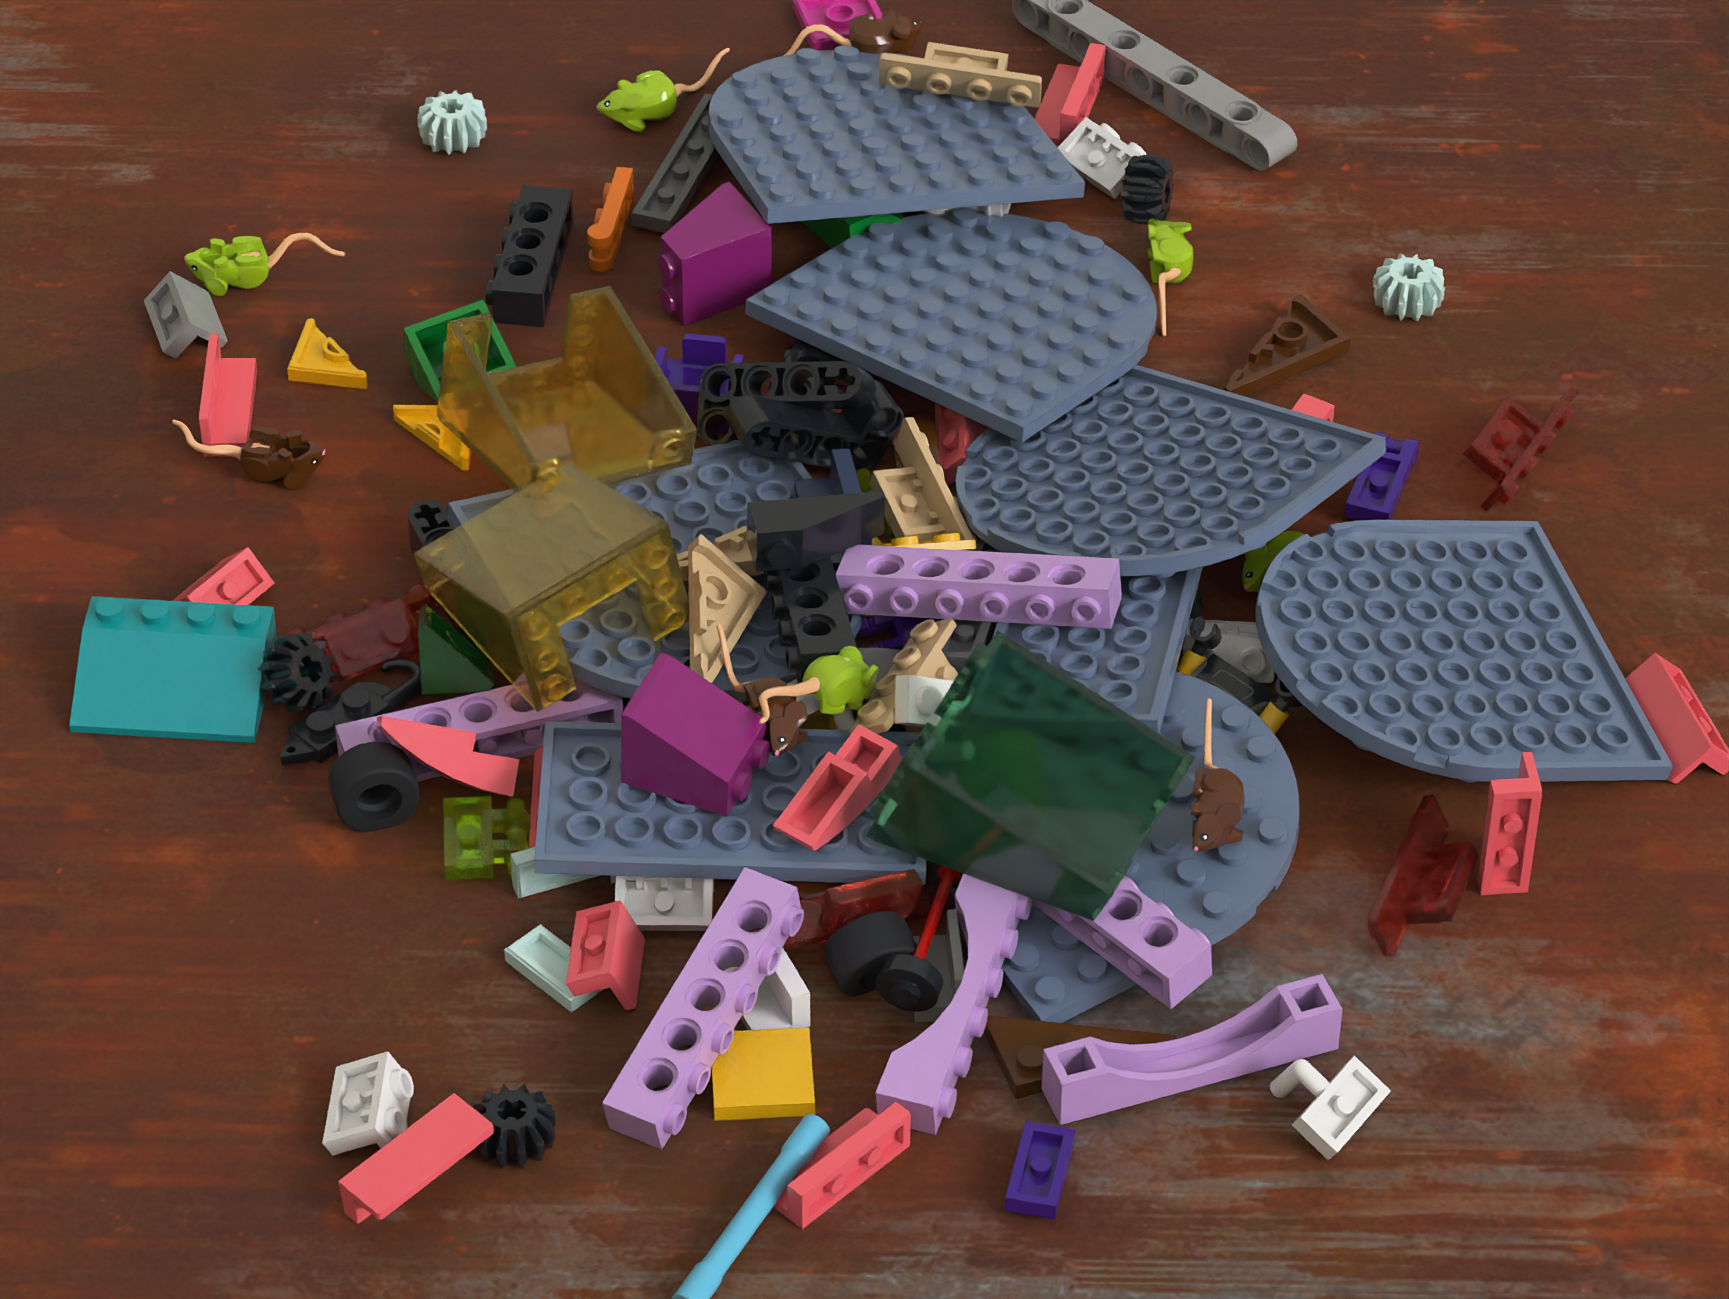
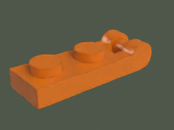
M616 167L612 183L606 182L604 186L603 208H597L594 224L587 230L588 244L592 247L588 253L589 267L594 271H608L614 265L634 203L633 168Z

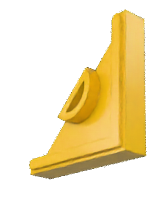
M313 318L307 319L287 368L288 380L366 389L368 384L365 371L358 370L349 361V355L332 338H327L316 327Z
M393 405L394 421L461 470H469L475 418L474 406Z

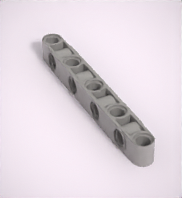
M1013 0V12L1019 23L1080 63H1082L1090 43L1106 45V79L1259 171L1266 170L1296 151L1298 144L1295 132L1286 122L1087 0Z

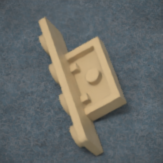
M928 42L925 58L881 53L879 82L883 85L930 91L935 94L970 97L975 100L1010 103L1020 107H1039L1041 102L1042 77L1006 71L1008 66V54Z
M913 417L904 418L895 444V449L904 468L873 471L869 483L873 492L884 491V515L895 537L917 536L918 541L921 542L933 540V536L960 533L961 541L976 540L975 533L968 528L959 510L958 499L952 496L945 482L942 467L936 464L929 450L926 435L920 432Z
M952 617L937 622L929 619L912 629L910 632L911 638L903 650L894 656V664L886 676L875 685L876 691L868 703L859 709L857 713L859 717L848 732L850 735L858 724L876 734L888 731L895 722L896 676L914 675L961 682L958 672L950 665L942 652L943 646L957 626ZM903 725L907 732L926 733V727Z

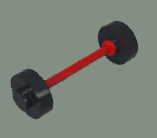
M940 832L929 839L925 850L926 872L940 884L913 955L897 954L886 958L881 965L876 979V988L882 998L903 1010L913 1012L926 1011L937 1003L943 987V978L937 968L926 961L925 957L951 887L958 888L969 858L974 857L988 861L987 853L981 844L973 838L958 832Z

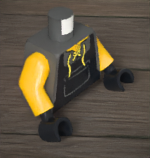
M1202 616L1195 618L1190 625V634L1195 642L1191 650H1185L1176 672L1198 678L1237 698L1255 712L1275 734L1289 716L1286 712L1288 708L1300 707L1303 704L1289 691L1279 677L1276 680L1275 688L1280 697L1214 653L1207 658L1204 657L1206 650L1213 649L1220 644L1222 638L1221 631L1215 623L1209 635L1200 637L1205 627V620Z

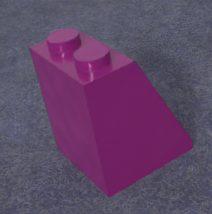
M730 182L722 184L661 236V255L658 257V264L662 273L663 288L659 291V297L665 311L672 313L683 326L743 305L746 303V299L772 284L771 227Z
M661 652L621 714V783L727 817L737 800L743 801L746 798L751 786L752 775L756 768L763 769L767 763L771 743L766 741V722L760 724L759 720L762 718L760 715L672 656Z

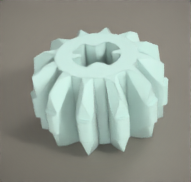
M454 90L452 94H445L439 91L438 97H427L425 105L419 107L417 117L420 136L422 137L423 144L431 145L433 152L446 150L448 155H450L453 151L459 150L462 153H466L467 147H479L480 139L485 137V131L487 130L485 109L483 108L482 101L474 99L472 93L460 95L457 90Z
M1400 253L1397 260L1385 258L1383 266L1377 268L1373 279L1375 305L1383 308L1384 315H1398L1400 321L1405 317H1411L1418 321L1421 315L1433 316L1435 309L1441 307V301L1444 299L1443 269L1434 267L1433 259L1420 260L1418 254L1410 258Z

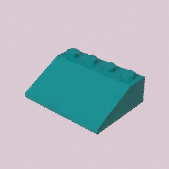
M92 596L82 629L69 724L70 732L255 743L268 691L260 688L267 681V678L257 668L262 663L267 662L263 651L267 647L275 645L277 640L274 607Z

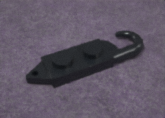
M410 658L390 659L381 664V671L387 672L393 669L406 670L411 674L407 681L393 690L375 682H365L363 684L357 682L289 726V738L280 754L281 765L316 760L321 764L338 752L335 725L391 713L416 697L422 691L420 663Z

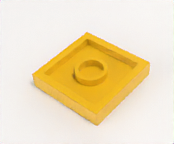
M809 1027L735 1031L729 1049L725 1054H719L711 1067L714 1121L804 1117L806 1114L815 1115Z

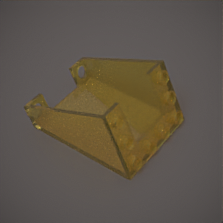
M611 286L570 295L561 357L495 371L489 374L486 372L493 319L490 313L448 322L437 417L444 426L527 504L691 465L697 429Z
M568 462L414 552L425 588L537 712L561 700L565 695L577 689L559 626L583 614L589 608L614 593L621 591L629 584L635 582L649 636L654 642L689 621V601L669 525L664 519Z

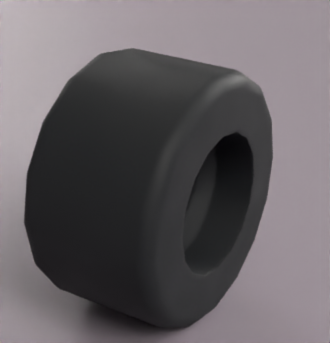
M373 741L352 747L333 763L328 775L329 789L338 816L346 826L358 832H372L404 823L415 812L420 800L419 785L410 759L402 749L391 743ZM381 785L375 789L367 790L372 786Z
M879 911L853 919L840 927L828 939L824 947V954L840 991L849 997H856L877 990L876 979L881 965L886 958L897 954L913 955L917 944L904 917L892 911Z

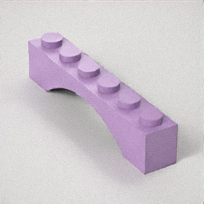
M974 857L969 858L955 893L958 925L968 951V960L962 982L951 1003L939 1018L914 1040L891 1053L876 1090L878 1115L897 1102L911 1112L910 1129L936 1135L942 1118H950L957 1097V1090L954 1088L959 1076L965 1078L968 1074L973 1053L972 1048H970L974 1036L980 1038L984 1033L988 1018V1009L985 1007L989 997L996 998L999 994L1003 980V969H1001L1005 958L1011 959L1013 957L1018 942L1017 925L1020 919H1028L1032 908L1033 892L1027 890V875L1024 869Z
M1323 974L1276 986L1258 1002L1236 1016L1212 1028L1184 1038L1160 1043L1130 1045L1107 1042L1090 1036L1043 1049L1042 1091L1059 1124L1063 1125L1298 1059L1338 1049L1342 1007Z

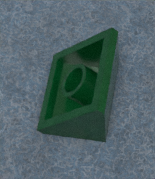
M425 603L419 609L418 622L422 695L489 691L494 685L493 662Z

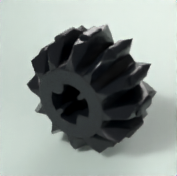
M1143 154L1142 156H1132L1128 161L1120 194L1122 195L1121 208L1126 220L1134 221L1136 224L1148 225L1149 219L1164 221L1167 218L1171 199H1173L1172 190L1174 187V172L1169 159L1160 158L1158 155Z
M300 633L292 636L288 634L279 637L275 641V645L269 646L263 651L267 662L262 663L257 670L264 673L267 681L260 688L273 691L271 704H284L286 712L309 711L318 708L319 705H322V700L328 699L334 694L330 683L334 682L339 675L331 670L330 664L337 657L324 654L326 641H313L311 633Z
M503 1083L499 1094L485 1091L482 1103L473 1105L476 1111L493 1124L494 1133L475 1147L479 1149L483 1161L496 1159L501 1170L509 1162H517L523 1170L526 1159L542 1161L543 1154L545 1153L544 1149L553 1148L555 1140L554 1126H556L555 1111L552 1109V1105L547 1104L542 1091L529 1094L525 1083L517 1090H509Z

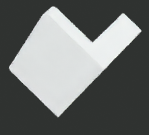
M783 947L776 970L772 975H766L758 987V995L753 1009L749 1014H742L741 1020L747 1030L806 1028L810 1026V992ZM730 967L725 971H734L739 967Z

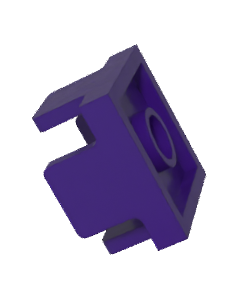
M684 334L682 340L683 359L667 358V347L658 346L651 369V403L648 410V426L697 431L700 378L705 369L711 365L728 363L726 339L724 337ZM735 354L733 363H744V355ZM731 378L722 383L720 396H724L731 389ZM724 422L719 427L718 433L727 434L729 426Z

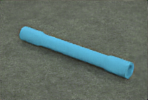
M806 1114L782 1146L781 1153L704 1259L695 1265L672 1299H710L721 1284L723 1275L784 1193L787 1185L791 1183L799 1170L808 1164L829 1135L830 1128L822 1118L814 1114Z

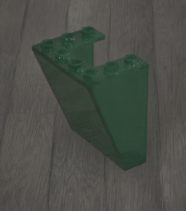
M997 631L988 646L978 642L963 665V668L934 712V714L941 718L937 726L935 727L927 722L916 741L903 757L868 815L876 820L866 836L878 843L1094 921L1113 896L1133 862L1131 860L1156 817L1176 791L1194 761L1195 756L1000 631Z

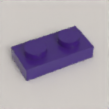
M1025 1121L1005 1197V1211L1056 1219L1075 1144V1129Z

